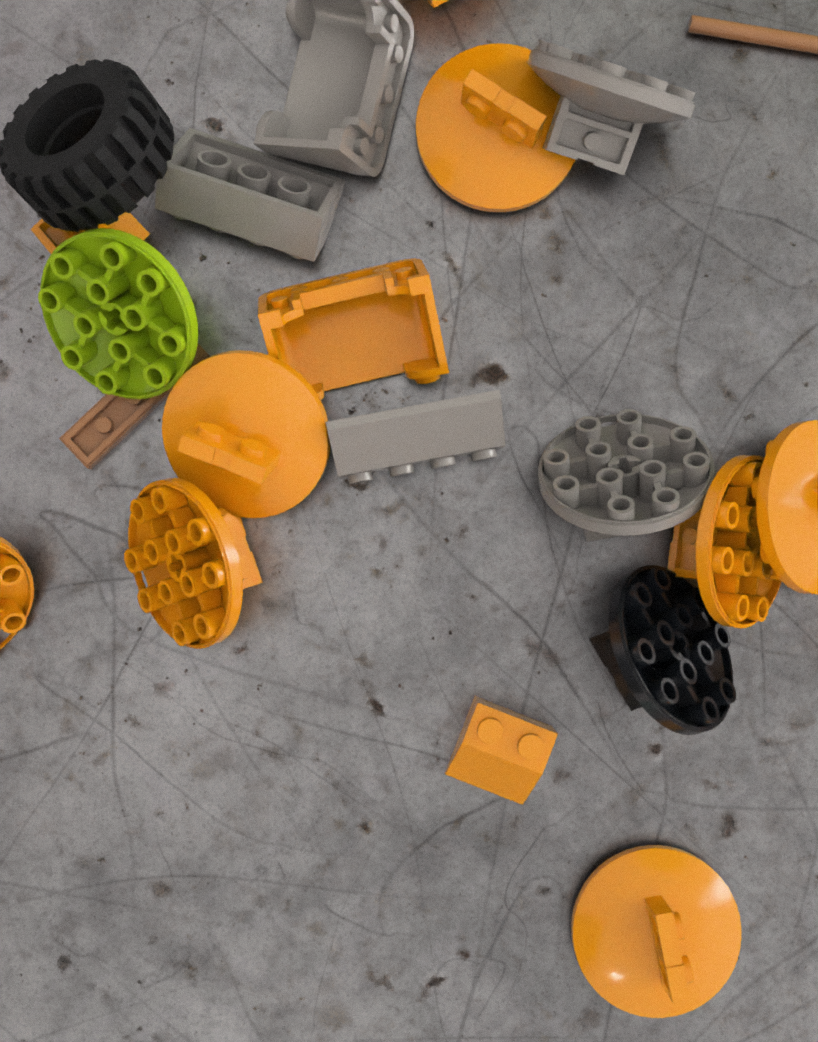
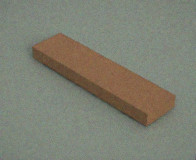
M199 344L191 367L210 357ZM173 387L160 395L146 399H128L106 394L59 439L87 469H92L169 396Z

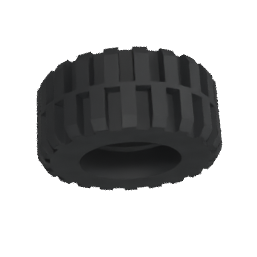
M94 59L86 61L85 65L82 66L78 64L66 68V72L60 75L54 74L46 79L47 83L38 89L36 87L28 95L29 99L23 105L19 104L13 112L14 118L12 122H7L3 130L4 139L0 140V169L6 182L47 224L66 231L79 232L80 229L84 231L98 229L99 224L110 225L118 221V216L124 212H132L138 207L136 203L144 196L148 198L155 190L154 184L156 181L163 179L167 171L166 162L171 160L173 155L174 131L170 118L135 71L116 61L104 59L102 62Z

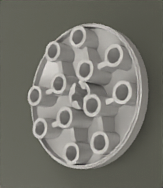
M540 40L537 49L531 50L527 64L543 82L560 95L543 149L575 160L579 158L588 161L594 166L625 175L643 124L670 123L691 119L696 107L694 105L695 102H693L696 92L668 84L669 82L645 74L627 70L625 67L601 59L575 53L573 50Z
M625 409L618 414L597 418L592 416L579 418L574 426L559 434L549 443L542 453L538 466L539 487L543 499L561 518L583 528L587 542L619 535L650 534L684 522L702 508L705 496L715 475L712 454L706 444L696 436L694 429L678 425L666 419L641 415L639 411L634 409ZM616 421L615 425L601 427V423Z

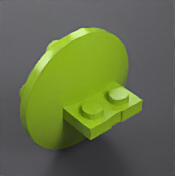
M107 228L83 231L62 242L52 252L43 270L38 301L42 307L47 329L61 353V359L65 366L75 370L102 393L122 398H151L173 387L179 378L190 369L195 358L198 346V322L196 309L194 308L189 291L170 262L159 251L142 239L120 230Z

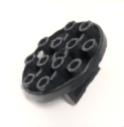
M647 565L627 573L618 581L612 592L609 604V627L596 632L589 640L605 667H608L614 677L615 684L631 711L643 707L662 726L683 735H696L712 730L723 721L730 704L736 700L732 663L728 650L731 644L728 630L710 616L701 598L699 587L694 588L684 578L676 577L675 572L661 566ZM702 612H704L705 615L707 616L711 627L708 625V623L706 622V620L703 618V616H702V614H701Z

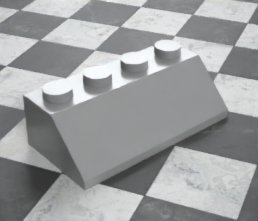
M189 128L173 146L172 159L166 162L167 171L163 179L157 180L155 209L169 213L177 219L190 220L208 226L215 232L229 233L247 239L254 245L268 246L288 253L293 258L314 262L326 242L344 189L345 179Z
M500 390L326 422L337 475L340 479L348 477L349 484L374 480L372 473L389 470L390 477L414 473V465L430 462L431 469L456 465L455 457L471 455L472 462L497 457L496 450L502 449L505 446Z

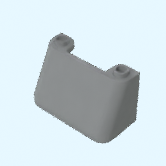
M289 0L286 5V18L294 32L301 38L283 113L270 110L261 116L256 127L254 144L268 154L359 176L375 177L381 172L385 162L413 47L414 25L412 18L398 0Z

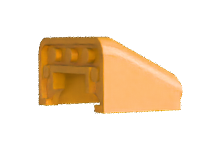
M411 258L283 287L264 293L258 298V318L268 355L283 361L300 373L315 390L320 400L325 396L324 391L400 373H405L409 379H415L417 384L435 382L440 378V375L449 373L430 276L421 259Z

